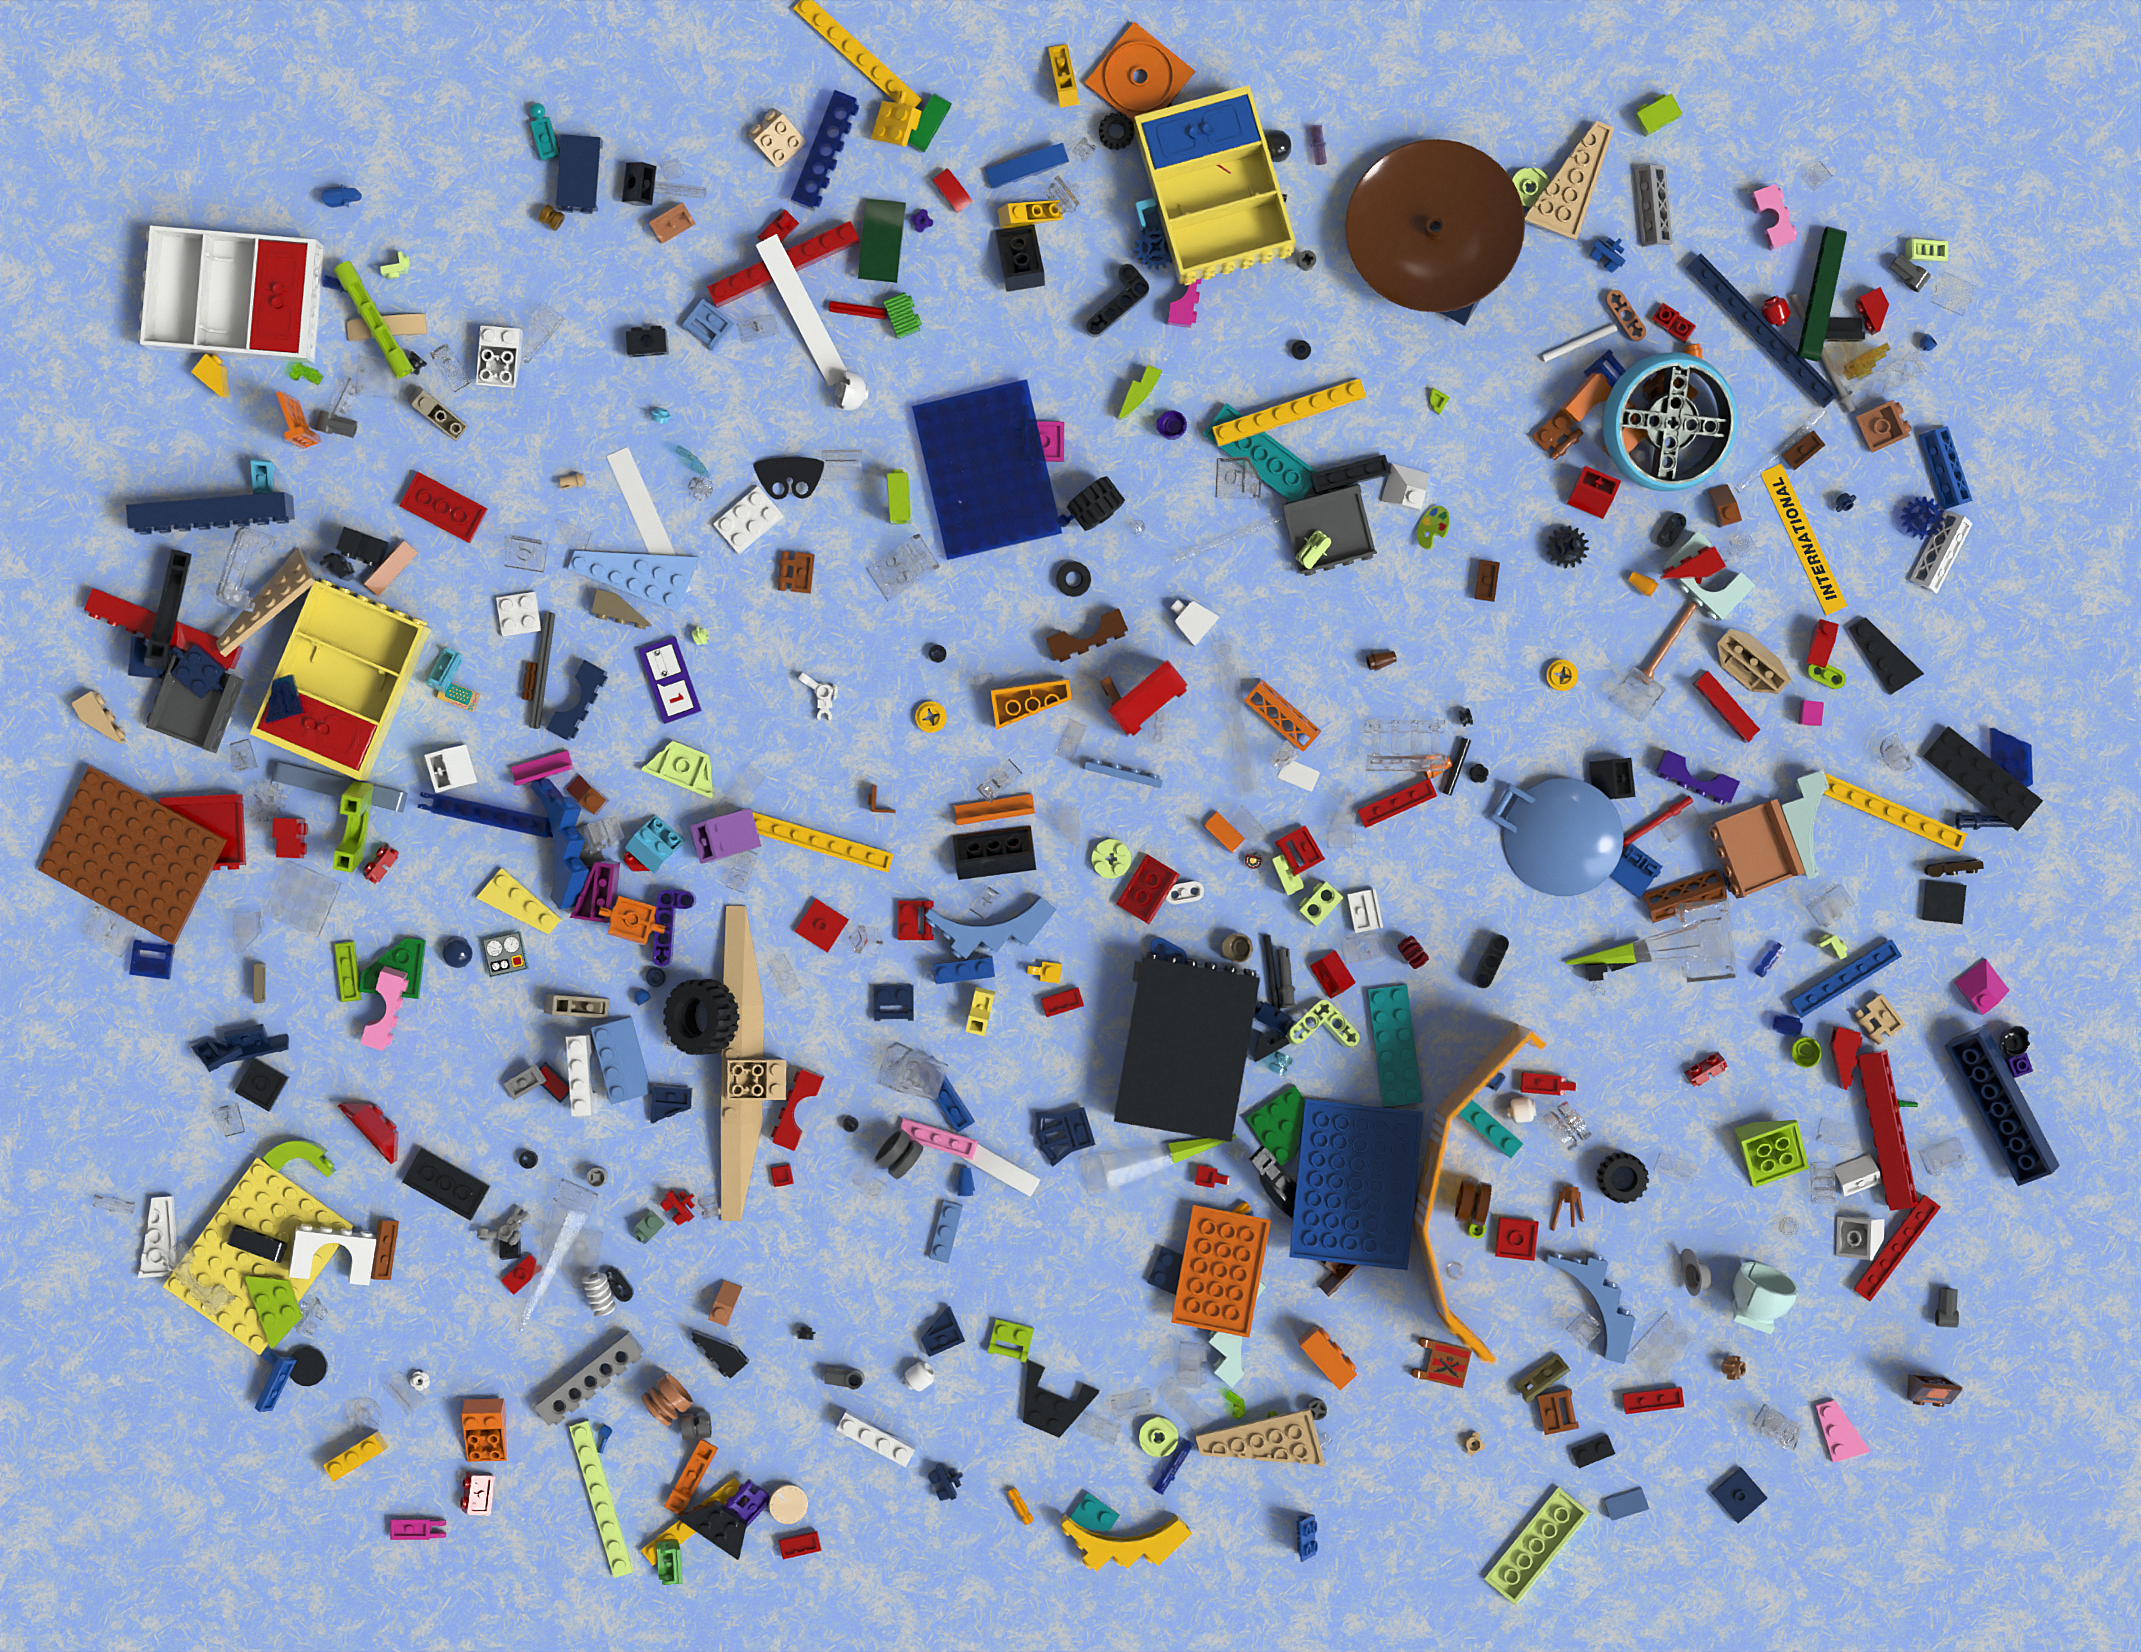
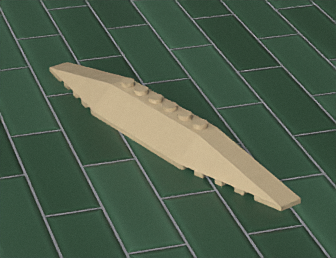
M726 906L723 985L730 989L729 992H732L735 997V1003H738L739 1009H737V1013L740 1014V1020L737 1021L739 1027L738 1031L734 1032L735 1037L733 1041L729 1042L730 1044L727 1048L722 1049L721 1221L742 1220L763 1118V1100H727V1060L763 1059L764 1001L746 906Z

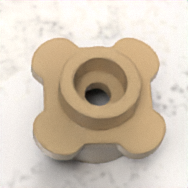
M1474 1432L1468 1438L1464 1437L1462 1439V1444L1466 1446L1469 1455H1474L1485 1448V1444L1481 1442L1480 1434Z

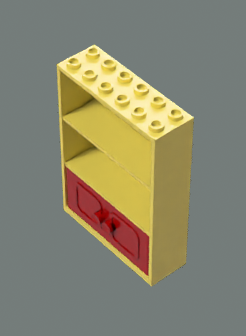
M321 579L320 582L316 581L309 591L250 734L350 777L367 781L431 628L426 627L427 623L414 617L412 620H409V615L395 609L394 612H390L391 607L378 602L374 605L372 604V599L359 594L355 597V592L343 587L336 589V584Z

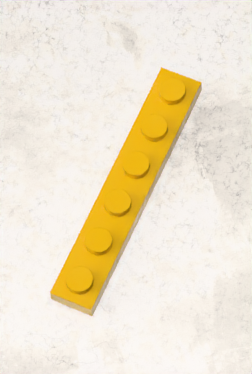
M733 1477L699 1505H706L714 1500L725 1505L727 1503L726 1500L730 1496L733 1497L739 1490L740 1482L736 1477ZM678 1520L643 1547L641 1552L653 1566L657 1563L656 1542L678 1539L680 1545L696 1533V1531Z

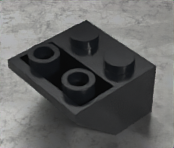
M1632 757L1589 762L1591 785L1601 790L1609 799L1636 797Z

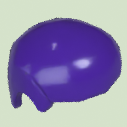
M1165 411L1157 418L1156 429L1163 438L1176 440L1185 433L1187 421L1183 414L1178 411Z

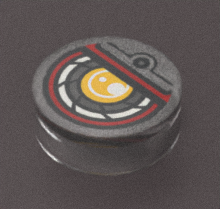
M1251 850L1244 855L1243 863L1246 868L1257 870L1263 864V857L1258 851Z

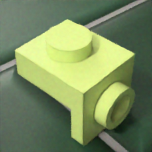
M399 251V263L380 266L381 274L384 277H388V279H397L400 277L399 275L407 274L408 267H410L408 255L405 256V253Z
M1827 933L1818 938L1819 942L1816 943L1818 948L1829 944L1836 959L1841 960L1847 957L1845 952L1847 947L1842 940L1839 941L1837 935Z

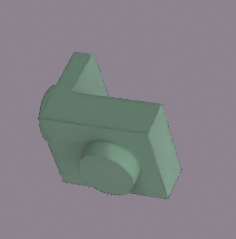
M651 1210L631 1232L637 1241L646 1244L665 1223Z

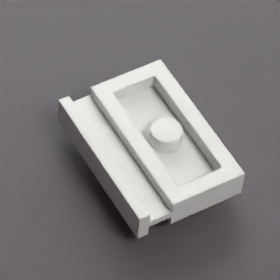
M1376 889L1347 894L1355 933L1383 928Z

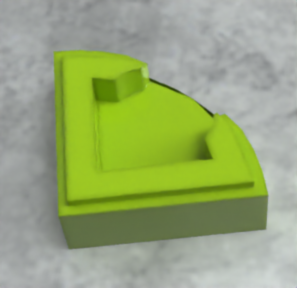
M1432 388L1430 392L1432 409L1440 415L1450 397Z

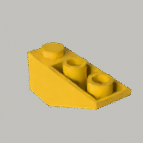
M1060 200L1009 203L997 209L1000 229L1063 220Z

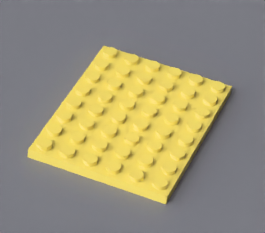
M257 1157L163 1287L255 1353L261 1355L269 1342L245 1277L253 1275L255 1277L289 1279L299 1303L341 1244L327 1243L317 1249L312 1259L309 1279L289 1277L295 1226L308 1224L312 1225V1228L318 1229L321 1226L333 1228L332 1230L340 1231L342 1228L352 1230L355 1225ZM233 1224L288 1243L281 1263L226 1244Z

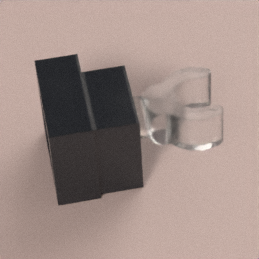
M1585 964L1586 980L1593 981L1591 995L1595 996V989L1600 988L1601 994L1605 995V989L1602 986L1601 980H1604L1603 972H1608L1607 964Z

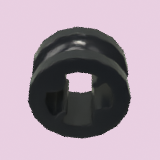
M934 645L929 650V657L935 663L943 662L947 656L946 649L941 645ZM937 648H940V651L943 650V655L940 656V659H935L936 656H932V653Z
M1466 708L1465 711L1459 710L1462 726L1466 727L1467 724L1473 725L1469 708Z
M525 1151L519 1157V1163L523 1168L531 1169L538 1163V1156L533 1151ZM531 1155V1159L534 1160L533 1164L529 1163L527 1165L524 1156Z

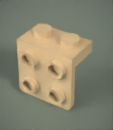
M775 109L768 112L760 124L754 125L747 136L776 167H781L805 145V139L788 119Z

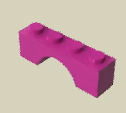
M1202 278L1190 284L1186 294L1181 299L1170 303L1168 325L1191 328L1192 323H1196L1197 312L1194 311V303L1198 304L1200 292H1196L1197 284H1201Z

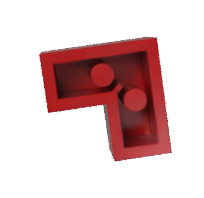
M273 818L272 838H277L276 857L304 858V855L307 854V843H304L305 835L308 834V823H305L306 819Z

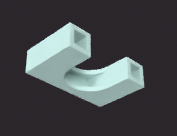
M1697 531L1662 567L1667 569L1673 565L1676 568L1682 565L1680 561L1690 555L1694 558L1699 555L1698 550L1707 545L1710 548L1713 544ZM1742 572L1737 573L1718 592L1703 590L1698 586L1694 578L1676 579L1680 583L1678 586L1681 590L1693 595V601L1700 607L1704 606L1708 610L1707 614L1713 620L1718 619L1719 621L1723 620L1755 587V584Z

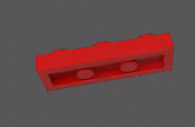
M1681 1386L1622 1394L1625 1414L1684 1407Z

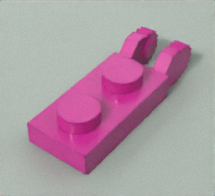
M391 1519L390 1540L446 1538V1532H431V1526L446 1525V1520Z

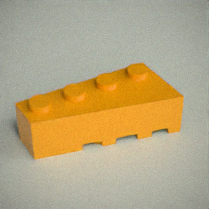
M1069 678L991 689L996 730L1071 700Z

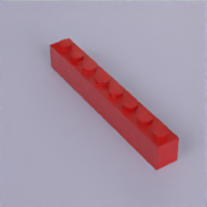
M850 220L785 251L797 272L860 243V240ZM762 261L709 285L707 288L716 307L719 308L773 283L774 280L766 264Z
M92 588L84 608L85 611L90 612L88 616L98 620L103 617L108 619V624L118 627L119 624L126 627L125 631L137 634V632L143 633V638L150 640L157 613L95 588ZM177 621L170 649L177 646L186 653L197 643L227 668L226 671H228L229 668L235 670L243 647H236L224 657L219 652L216 641L219 639L218 637Z
M1885 1049L1865 1052L1858 1055L1857 1064L1859 1070L1862 1071L1863 1078L1861 1079V1084L1866 1091L1865 1104L1870 1111L1869 1123L1874 1131L1873 1143L1878 1150L1877 1163L1882 1170L1881 1182L1886 1190L1885 1202L1889 1206L1890 1211L1913 1208L1918 1205V1199L1888 1051Z

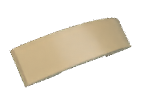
M426 314L382 316L384 322L390 327V332L393 336L427 334ZM363 318L347 321L348 341L369 340V338H372L371 332Z

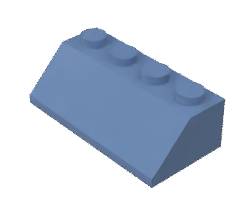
M632 1017L592 1027L591 1031L611 1105L652 1093Z

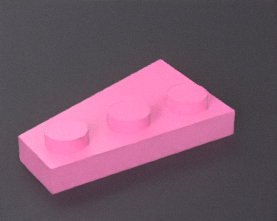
M1834 1399L1815 1404L1833 1463L1871 1452Z

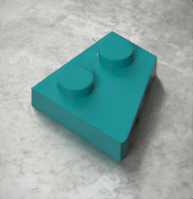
M1087 1492L1069 1518L1084 1528L1109 1532L1120 1514Z

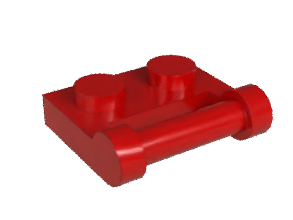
M1306 825L1274 842L1290 865L1291 873L1294 877L1325 860ZM1290 841L1303 865L1299 866L1286 844Z
M898 901V940H934L932 926L925 921L927 919L925 915L924 934H918V907H924L925 914L929 908L932 909L934 907V901Z

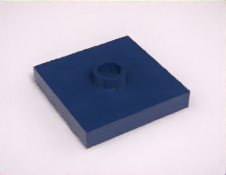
M1741 1467L1712 1492L1714 1497L1738 1524L1768 1499Z

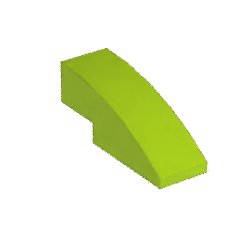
M1147 365L1141 383L1132 381L1119 414V420L1125 419L1143 404L1155 388L1162 370Z

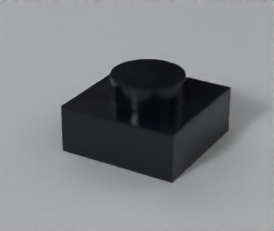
M521 1239L512 1246L509 1242L499 1240L500 1259L521 1258Z

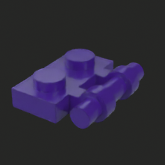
M750 1479L745 1484L742 1483L738 1487L739 1490L733 1497L730 1496L724 1505L730 1510L733 1508L736 1514L748 1521L747 1527L766 1508L770 1498V1494L759 1486L751 1491L750 1489L754 1482ZM745 1495L747 1498L739 1504V1500Z

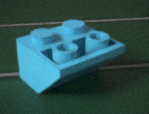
M654 815L631 838L625 849L655 874L685 840L657 815Z

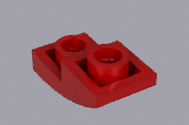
M948 168L932 179L942 196H945L956 213L973 202Z
M1662 303L1652 317L1655 323L1683 343H1686L1696 329L1695 324L1680 316L1679 312L1665 303Z

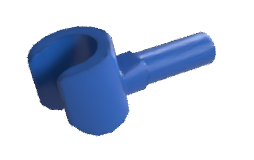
M605 1424L598 1433L603 1437L598 1453L601 1454L612 1433V1429Z

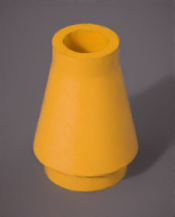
M1633 571L1628 579L1644 596L1647 595L1649 597L1652 596L1659 585L1655 582V579Z

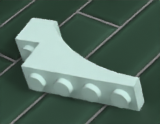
M1823 769L1799 777L1796 787L1799 794H1803V797L1781 805L1783 808L1781 810L1785 820L1788 822V828L1795 841L1796 849L1806 872L1804 876L1807 875L1808 880L1819 875L1813 850V829L1818 805L1824 791L1829 788Z
M1261 1281L1259 1283L1257 1299L1266 1288L1265 1284ZM1211 1330L1208 1334L1210 1337L1208 1339L1209 1343L1225 1356L1224 1358L1220 1357L1214 1363V1373L1233 1388L1245 1374L1241 1366L1242 1336Z

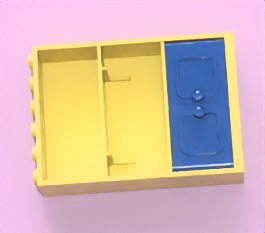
M1250 85L1135 116V135L1152 193L1155 197L1157 210L1179 284L1190 285L1195 283L1197 279L1203 278L1208 280L1215 277V274L1222 273L1226 275L1240 267L1248 269L1258 262L1266 264L1271 262L1273 258L1280 257V259L1291 256V253L1294 252L1296 241ZM1216 165H1221L1225 169L1229 170L1231 174L1227 173L1226 171H1224Z

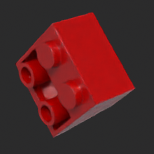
M1583 466L1567 505L1604 519L1614 500L1621 480L1588 466Z

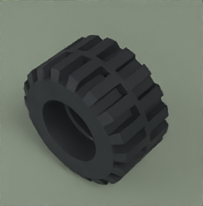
M1616 1152L1612 1156L1608 1155L1605 1158L1606 1160L1600 1163V1169H1597L1598 1177H1596V1180L1599 1183V1189L1606 1197L1617 1203L1627 1204L1630 1201H1637L1636 1198H1641L1643 1191H1646L1648 1188L1646 1185L1649 1183L1647 1178L1649 1174L1645 1168L1646 1166L1640 1159L1625 1152ZM1626 1166L1633 1172V1181L1629 1187L1618 1189L1612 1183V1175L1617 1168Z

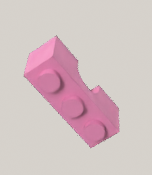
M1774 184L1753 192L1750 197L1756 213L1767 211L1775 217L1774 227L1763 232L1770 251L1793 243L1796 240L1797 232L1794 225L1790 224V212L1783 205L1781 189L1777 188V185Z

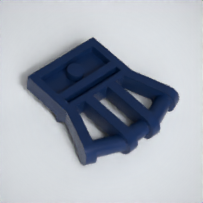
M1084 1107L1061 1114L1035 1112V1117L1037 1118L1035 1136L1039 1139V1149L1051 1161L1050 1165L1052 1167L1071 1152L1096 1145ZM1045 1118L1062 1121L1061 1125L1044 1129ZM1064 1129L1065 1138L1047 1142V1134ZM1061 1144H1069V1148L1058 1156L1050 1149Z

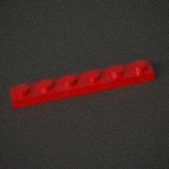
M1923 1194L1918 1201V1205L1911 1210L1854 1286L1853 1290L1868 1301H1871L1941 1206Z

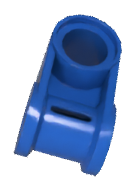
M1498 1071L1486 1086L1497 1091L1506 1076Z

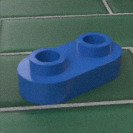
M1155 938L1150 944V951L1158 953L1159 957L1166 958V955L1173 956L1175 953H1178L1181 956L1179 961H1185L1187 958V954L1182 948L1164 938ZM1157 944L1163 945L1162 951L1156 950Z

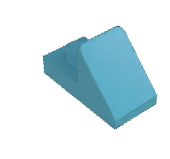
M251 459L253 495L275 493L273 479L276 471L275 464L269 460Z

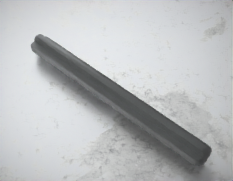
M545 612L543 618L529 727L539 729L541 724L555 614L552 612Z

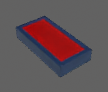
M544 1062L539 1070L547 1081L541 1084V1086L561 1103L570 1094L569 1083L547 1062Z

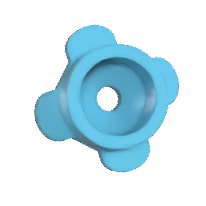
M663 408L651 411V414H653L652 420L662 424H667L669 418L672 417Z

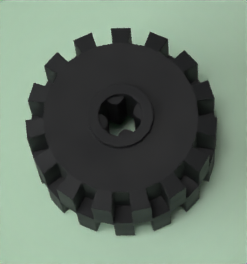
M1108 476L1099 478L1069 502L1067 509L1083 530L1087 531L1110 518L1122 506L1125 498Z

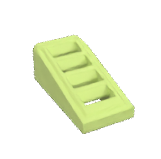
M1910 239L1905 242V257L1909 261L1946 262L1948 261V241ZM1930 246H1932V255H1930ZM1937 246H1940V256H1937Z

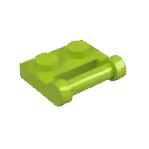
M996 1318L987 1353L992 1355L996 1353L1020 1359V1362L1026 1363L1034 1328ZM1000 1340L1023 1346V1350L1020 1352L996 1345V1341Z

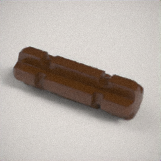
M534 662L526 663L525 670L527 672L524 674V691H522L521 696L523 700L531 701L533 698L532 690H534L536 676L534 673L537 669V664Z

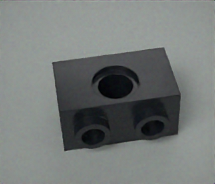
M644 162L626 163L622 202L634 206L652 205L657 166Z
M651 326L650 330L634 327L630 328L631 331H626L627 355L630 358L669 355L667 330L665 328L662 329V326ZM645 337H652L650 345L644 346L642 344Z

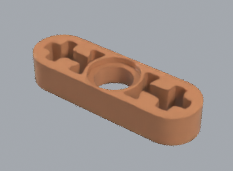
M1612 290L1606 296L1607 306L1628 338L1633 342L1641 341L1646 335L1645 326L1624 294L1619 290ZM1611 295H1614L1615 297L1619 296L1620 299L1618 300V303L1620 304V306L1624 303L1625 307H1622L1617 312L1615 309H1617L1619 306L1616 302L1611 303ZM1626 310L1631 313L1629 321L1621 319L1620 314L1622 311ZM1635 320L1636 323H1634L1633 326L1636 330L1639 328L1641 329V332L1639 334L1641 337H1638L1637 335L1633 336L1632 333L1634 332V329L1632 328V326L1627 328L1626 325L1631 324Z

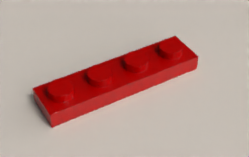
M1429 778L1357 810L1364 827L1367 828L1435 798L1437 794Z

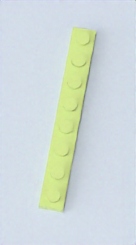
M587 1420L570 1425V1432L613 1577L616 1578L633 1573L634 1570L590 1422Z

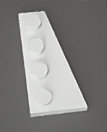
M153 1197L151 1199L147 1222L148 1228L145 1234V1245L138 1278L171 1276L178 1266L174 1197Z

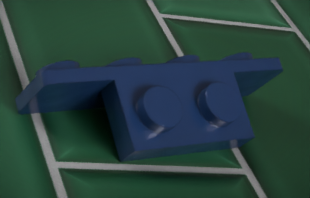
M263 1024L224 1032V1038L229 1047L235 1048L240 1046L243 1054L227 1063L289 1049L288 1034L269 1038Z

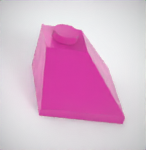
M1987 959L1981 961L1954 982L1975 1012L1980 1015H1984L1999 1004L2010 991Z

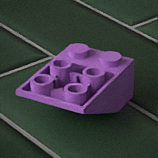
M751 808L690 826L700 864L714 862L761 847Z

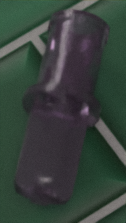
M1314 125L1309 128L1315 164L1319 166L1325 165L1327 163L1326 142L1323 139L1322 125Z

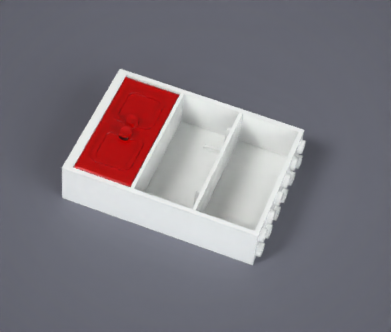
M150 226V231H147L146 234L148 251H145L144 256L147 266L143 272L145 290H142L141 293L143 310H140L139 315L140 322H142L141 329L138 331L140 345L150 350L216 354L220 356L304 363L315 362L324 245L316 239Z

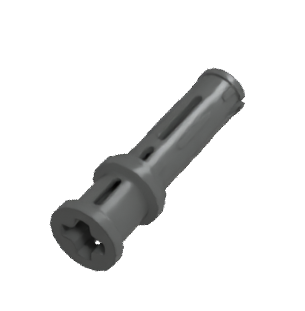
M1290 948L1277 949L1280 976L1278 992H1280L1281 998L1279 1009L1297 1007L1294 1001L1295 987L1292 986Z

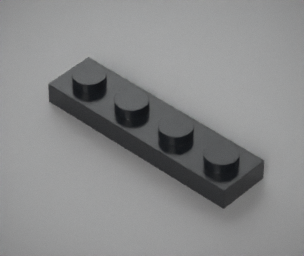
M1381 455L1311 473L1310 479L1315 494L1384 477L1390 475L1391 471L1386 455Z

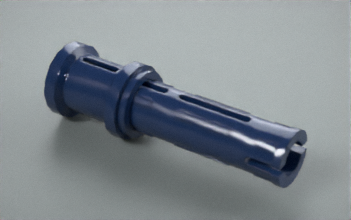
M1957 812L1955 816L1957 830L1962 828L1978 830L1980 827H2011L1997 815L1987 816L1980 815L1978 812L1973 814Z

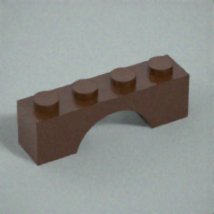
M1118 608L1101 615L1099 629L1089 638L1076 639L1062 631L1046 638L1055 661L1059 660L1061 663L1071 659V654L1077 652L1078 655L1089 651L1088 647L1096 645L1098 648L1107 644V640L1112 637L1117 640L1126 636L1125 632L1128 631V628Z

